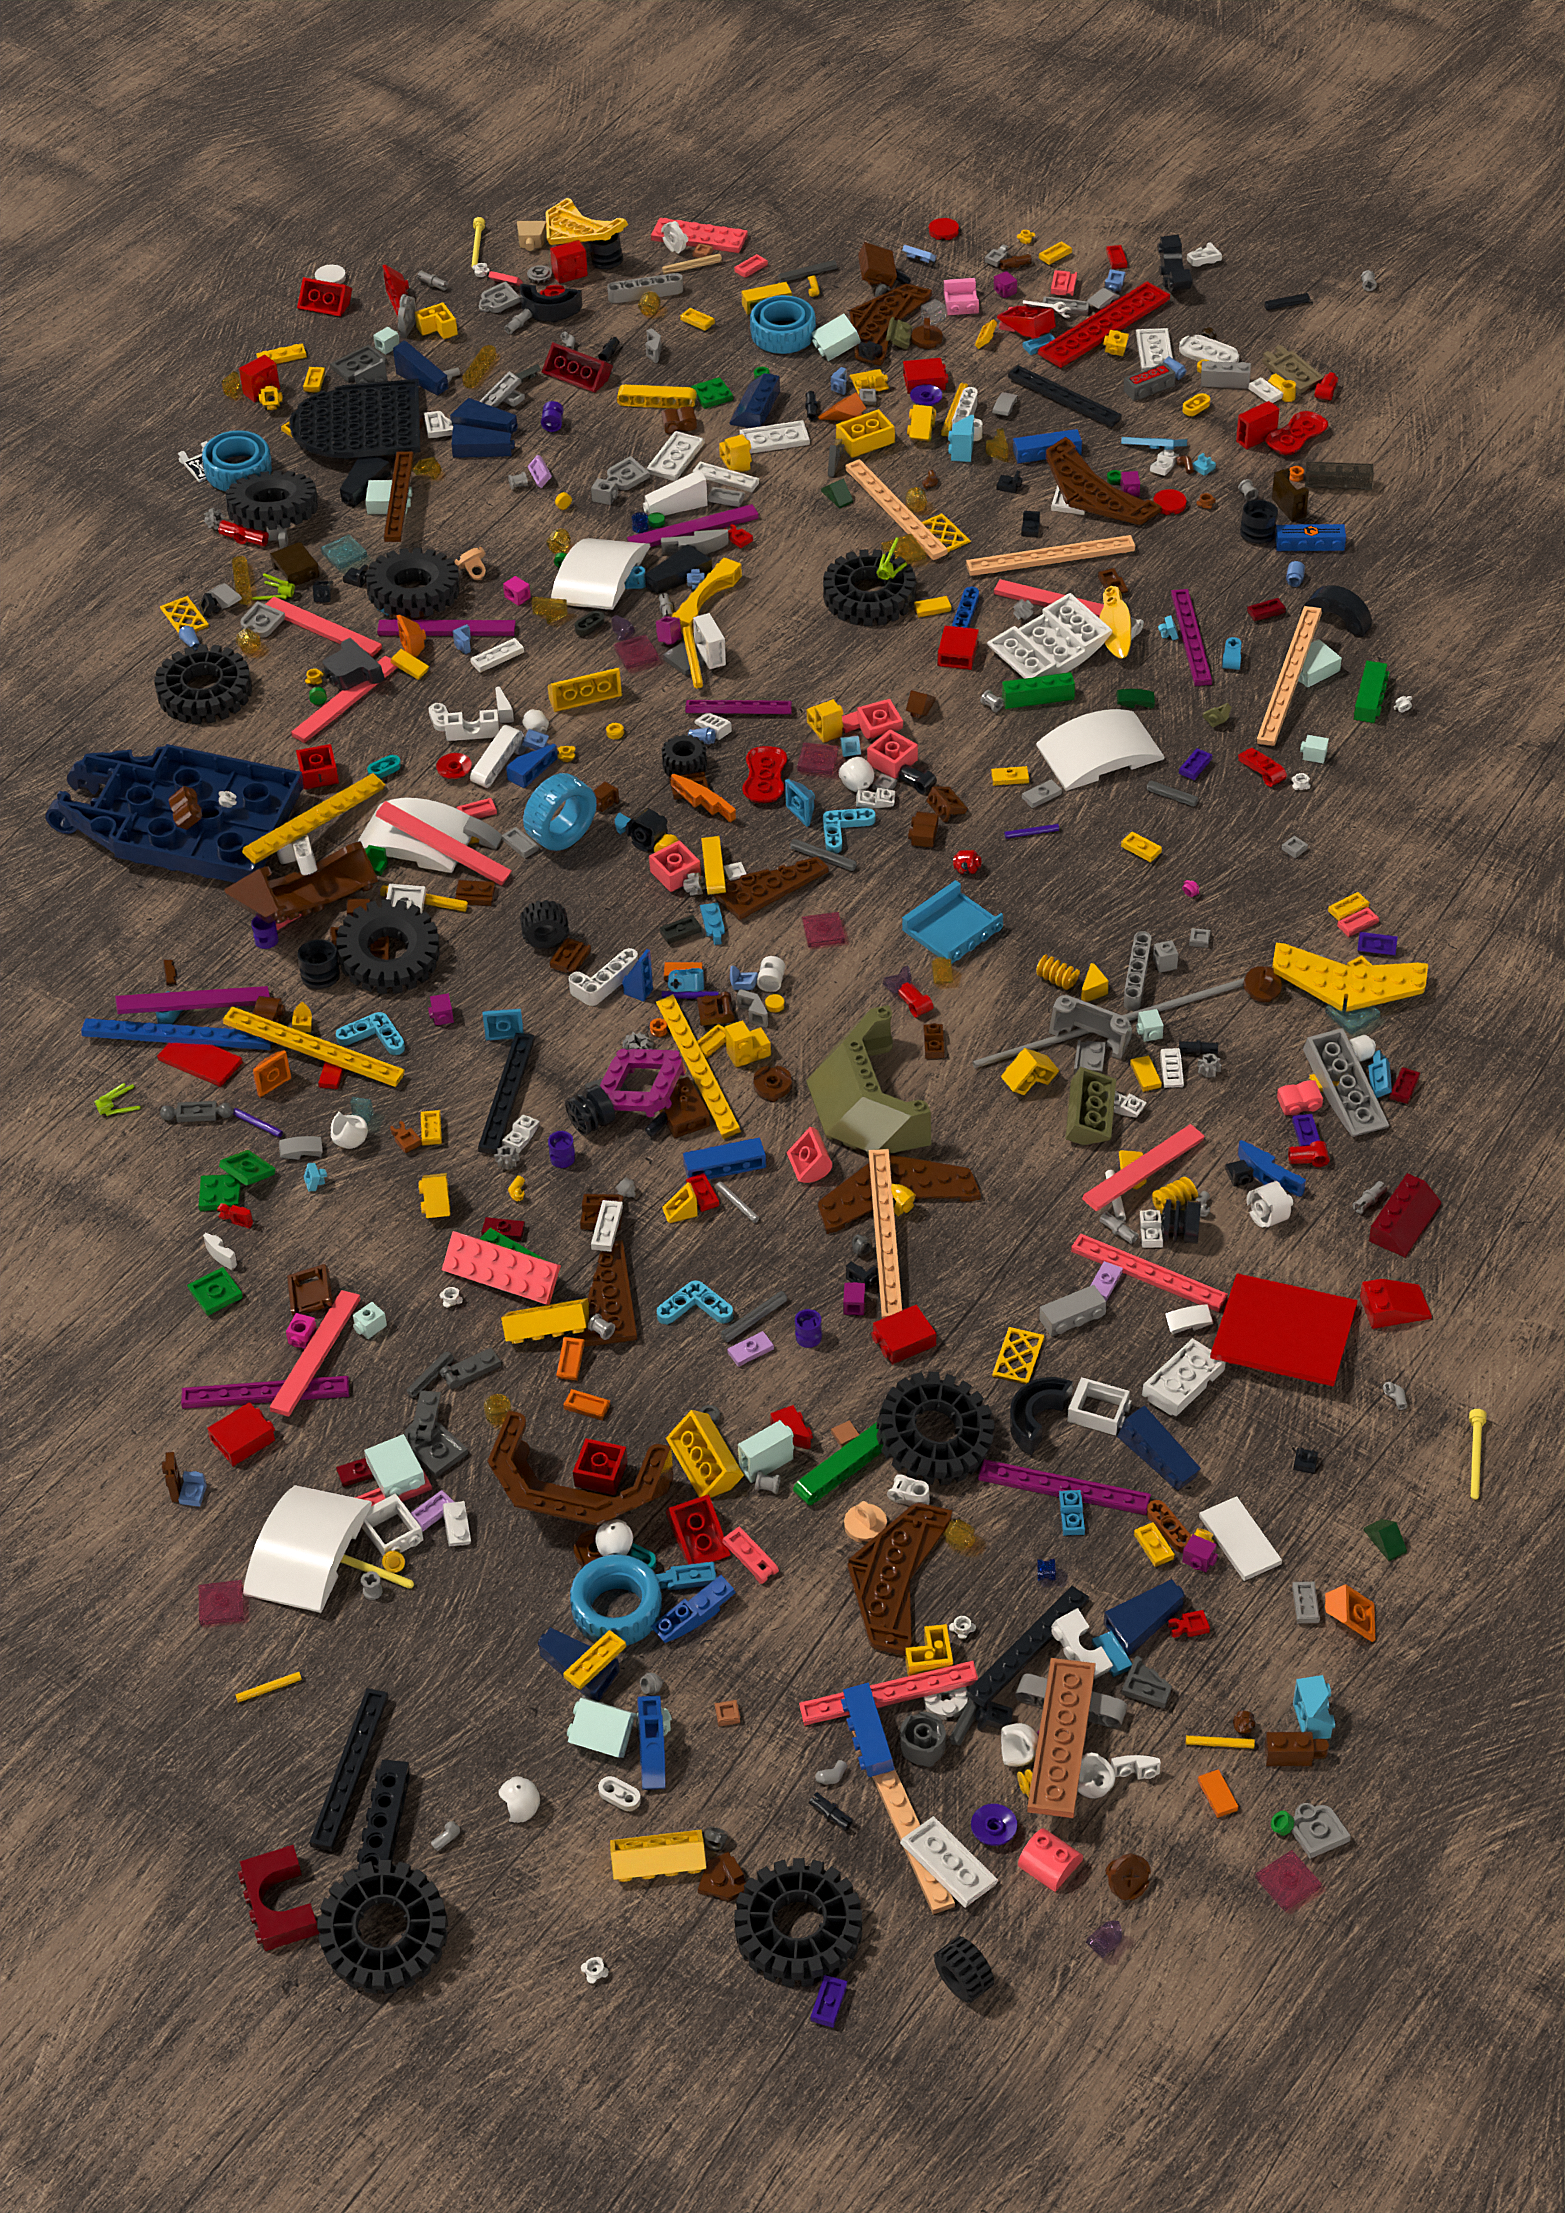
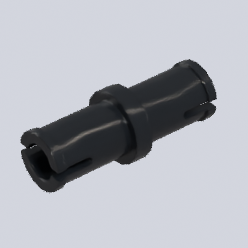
M611 337L609 342L603 346L602 352L598 355L599 360L605 362L614 354L615 348L620 343L617 337Z
M808 391L805 394V409L807 410V418L811 421L817 419L818 403L816 402L814 391Z
M1197 1040V1042L1179 1041L1180 1053L1218 1055V1042H1201V1040Z
M816 1792L814 1794L816 1798L812 1797L809 1804L823 1813L825 1819H831L843 1828L844 1831H847L849 1829L847 1825L851 1826L854 1819L841 1811L839 1805L836 1803L832 1804L821 1796L820 1793Z

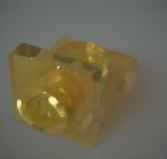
M233 371L222 380L223 394L236 399L238 397L237 389L241 385L239 373Z
M435 457L419 460L413 469L415 475L429 473L433 480L437 479L442 471Z
M938 957L932 960L933 983H953L951 959Z

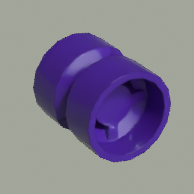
M549 401L543 406L541 426L544 430L556 432L561 428L564 409L560 403Z
M255 916L251 921L256 946L261 949H270L277 945L279 937L276 922L267 923Z
M566 1131L552 1133L548 1138L550 1162L557 1168H567L575 1161L573 1136Z
M804 1309L797 1313L795 1317L796 1341L805 1348L817 1346L822 1340L821 1316L815 1310Z

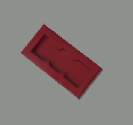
M1279 598L1247 606V612L1255 622L1286 613V607Z
M1402 1067L1389 1099L1408 1104L1421 1073Z
M485 1217L481 1235L489 1228H492L511 1240L521 1241L525 1221Z
M366 1458L336 1467L342 1487L374 1478Z

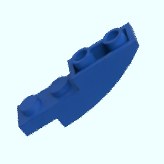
M1240 1140L1238 1157L1240 1160H1245L1248 1167L1253 1168V1176L1264 1185L1278 1181L1284 1190L1298 1197L1302 1196L1305 1190L1306 1179L1284 1169L1282 1166L1276 1165L1275 1156Z
M720 1575L689 1601L686 1599L682 1600L655 1622L651 1628L664 1643L674 1640L694 1630L721 1611L719 1606L736 1592L726 1579Z
M660 1696L638 1697L642 1790L665 1789V1752Z

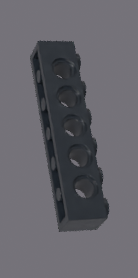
M382 1760L380 1768L376 1769L375 1782L377 1784L376 1788H372L371 1791L372 1806L367 1809L366 1821L368 1824L367 1828H363L362 1831L363 1847L358 1849L357 1862H359L358 1869H354V1872L361 1870V1864L370 1861L372 1866L379 1865V1860H391L392 1862L411 1777L409 1762Z

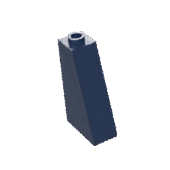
M404 340L393 347L397 375L407 380L418 379L420 387L437 396L448 389L447 375Z
M471 398L465 400L450 415L452 425L459 424L508 432L511 435L518 429L516 415Z
M453 424L452 455L453 458L512 456V450H515V440L511 439V433Z
M1171 1579L1105 1611L1103 1624L1109 1632H1113L1126 1655L1130 1656L1183 1607L1184 1591Z
M551 1627L546 1634L541 1635L538 1641L540 1656L563 1677V1673L591 1648V1646ZM614 1658L579 1691L583 1695H589L590 1699L599 1702L620 1672L618 1659Z

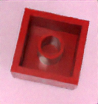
M579 240L550 248L552 274L559 284L588 276L586 250Z
M265 354L239 368L243 394L254 403L259 401L261 389H265L266 386H275L278 390L280 389L276 362Z
M331 744L296 750L299 771L302 772L304 790L339 783Z
M585 1438L573 1470L574 1487L615 1495L628 1462L626 1447Z

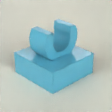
M1202 453L1198 456V460L1193 463L1194 470L1205 476L1216 469V463L1211 460V457L1207 458Z
M1172 616L1165 617L1166 624L1158 626L1162 638H1167L1170 635L1172 641L1179 639Z
M858 735L840 738L843 757L861 754Z
M308 1163L304 1180L308 1191H316L318 1185L325 1184L324 1177H327V1172L325 1169H317L315 1163Z

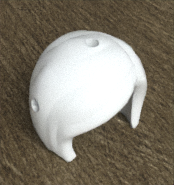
M862 757L849 759L839 769V778L851 791L857 792L858 789L866 790L873 783L874 770L871 764Z
M339 1111L334 1116L331 1123V1138L336 1145L342 1148L353 1149L361 1145L367 1137L368 1127L362 1117L343 1115Z
M612 1519L604 1522L599 1527L596 1533V1546L602 1556L627 1555L633 1542V1533L630 1527L626 1525V1522L620 1519Z
M1022 1723L1011 1724L1002 1728L1001 1749L1004 1765L1012 1767L1025 1766L1035 1760L1039 1736L1033 1728Z
M1093 1752L1086 1753L1082 1758L1078 1792L1088 1798L1102 1797L1115 1783L1114 1770L1110 1763L1099 1756V1754Z
M520 1776L512 1777L499 1789V1796L507 1802L510 1813L509 1822H525L536 1813L540 1805V1795L537 1787L530 1780Z

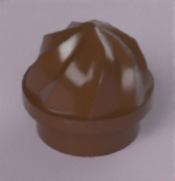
M1238 1711L1233 1718L1234 1728L1240 1734H1247L1255 1727L1256 1722L1251 1712Z

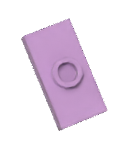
M537 455L528 465V469L537 486L542 488L552 477L543 458Z
M1104 1261L1090 1286L1095 1285L1105 1301H1107L1123 1272V1268Z
M762 1331L727 1350L729 1356L739 1367L774 1350V1345Z
M441 1490L411 1512V1515L420 1525L422 1531H424L444 1516L443 1504L454 1501Z

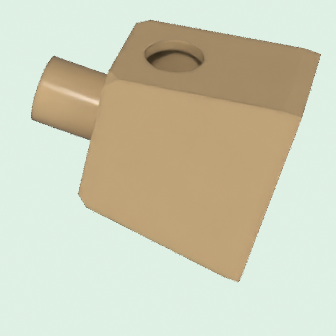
M517 221L520 248H525L527 251L541 248L547 236L546 221Z

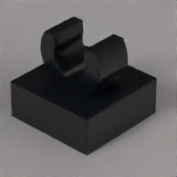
M204 593L199 604L200 611L205 617H209L211 612L218 613L220 606H217L218 601L213 600L210 593Z
M1302 1447L1297 1448L1293 1470L1314 1474L1318 1452L1306 1450Z

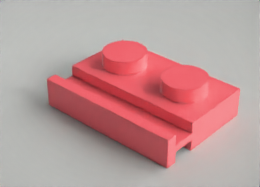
M1055 270L1051 294L1066 295L1068 293L1073 296L1077 272L1070 274L1069 271Z

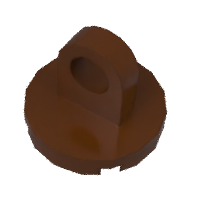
M924 317V325L916 327L911 333L912 343L917 344V347L923 349L934 348L937 344L940 345L943 340L942 331L938 327L930 325V317Z
M1257 966L1250 969L1243 981L1246 993L1248 992L1253 1000L1259 1002L1272 1001V999L1279 995L1282 988L1281 979L1274 973V968L1268 966Z
M1129 1853L1122 1855L1120 1858L1110 1862L1105 1870L1111 1892L1121 1900L1137 1899L1145 1892L1150 1882L1148 1880L1149 1874L1151 1875L1150 1866L1143 1857L1137 1854Z

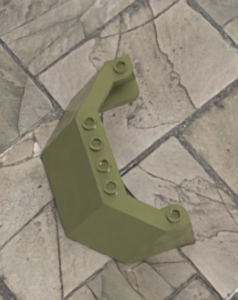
M889 1005L870 1009L833 1047L806 1080L825 1137L831 1140L835 1138L843 1141V1145L856 1150L857 1148L865 1150L868 1155L869 1150L889 1149L890 1154L931 1145V1111L928 1104L922 1100L904 1102L882 1093L868 1057L887 1053L893 1048V1039L891 1037L892 1011Z

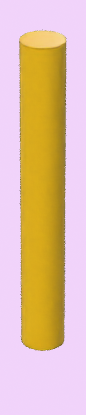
M296 1672L235 1694L239 1703L302 1680L300 1672Z
M1186 1735V1745L1254 1748L1255 1742L1254 1739Z

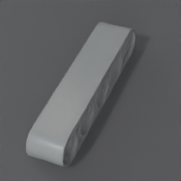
M679 273L612 282L607 285L608 301L610 303H622L680 294L683 292V277Z
M1145 931L1135 934L1124 990V1007L1130 1011L1138 1010L1142 1001L1151 949V935Z
M1032 1674L1022 1675L1015 1697L1022 1703L1043 1708L1048 1679ZM1092 1691L1088 1721L1110 1728H1120L1128 1706L1121 1699Z

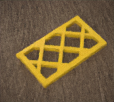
M942 513L921 522L924 526L932 525V528L928 529L932 534L942 535L941 539L937 538L942 544H952L947 547L948 552L971 542ZM943 519L946 523L937 522V520ZM935 526L944 527V530H934ZM947 527L952 528L955 532L947 531ZM945 535L954 536V539L947 540L944 537ZM957 537L964 539L963 541H956Z
M188 596L160 606V609L178 633L180 627L187 625L193 627L195 632L209 627L207 621ZM183 602H187L189 605L183 606L180 604ZM168 608H174L172 612L166 611ZM177 609L185 610L184 614L176 613ZM189 611H194L196 615L191 616L188 613ZM177 617L181 619L179 622H175L172 618ZM185 619L193 620L191 624L183 623ZM197 621H201L203 623L201 625H195Z
M1009 1327L992 1377L1020 1384L1029 1383L1045 1335ZM1011 1333L1020 1337V1339L1013 1342L1009 1340ZM1029 1339H1038L1037 1345L1032 1347L1028 1342ZM1024 1342L1028 1349L1019 1353L1014 1346ZM1010 1348L1015 1355L1005 1359V1350ZM1032 1353L1033 1358L1031 1362L1026 1364L1022 1357ZM1018 1359L1022 1366L1012 1369L1009 1362ZM1005 1365L1009 1372L999 1373L998 1370L1000 1366ZM1023 1370L1027 1371L1026 1378H1020L1016 1375V1373Z

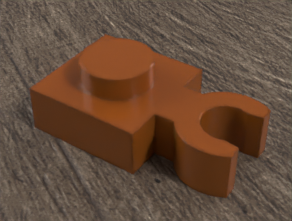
M399 1122V1129L390 1126L395 1142L404 1153L422 1145L420 1137L412 1128L406 1130L404 1122Z

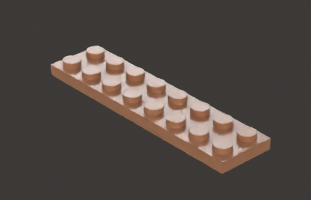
M1051 1658L1027 1812L1074 1818L1096 1663Z

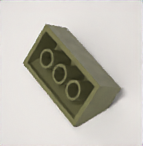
M1084 1067L1078 1069L1071 1079L1066 1140L1081 1145H1088L1111 1139L1116 1088L1115 1078Z

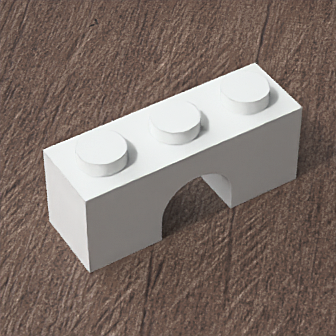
M497 709L480 711V718L474 722L464 720L462 712L444 713L447 741L494 738L499 732Z
M1078 1608L1055 1620L1052 1624V1634L1057 1641L1061 1642L1064 1647V1654L1069 1660L1096 1663L1094 1679L1111 1669L1113 1665L1102 1647L1090 1651L1080 1645L1079 1636L1085 1634L1089 1625Z

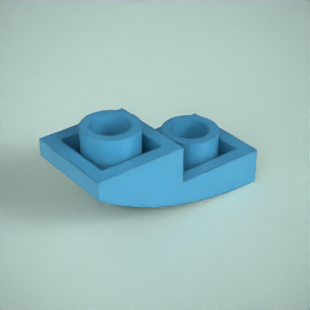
M1081 1490L1059 1491L1063 1536L1085 1535Z

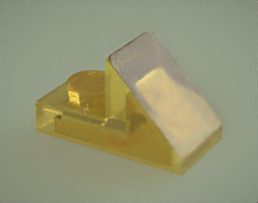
M1003 428L996 429L994 440L986 441V454L1003 462H1008V446Z
M533 597V614L546 615L547 624H550L567 615V600Z

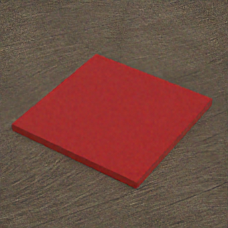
M1236 1273L1210 1358L1334 1387L1358 1300Z

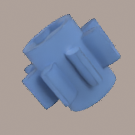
M691 569V573H687V585L692 586V590H696L699 583H702L704 580V573H700L699 569Z

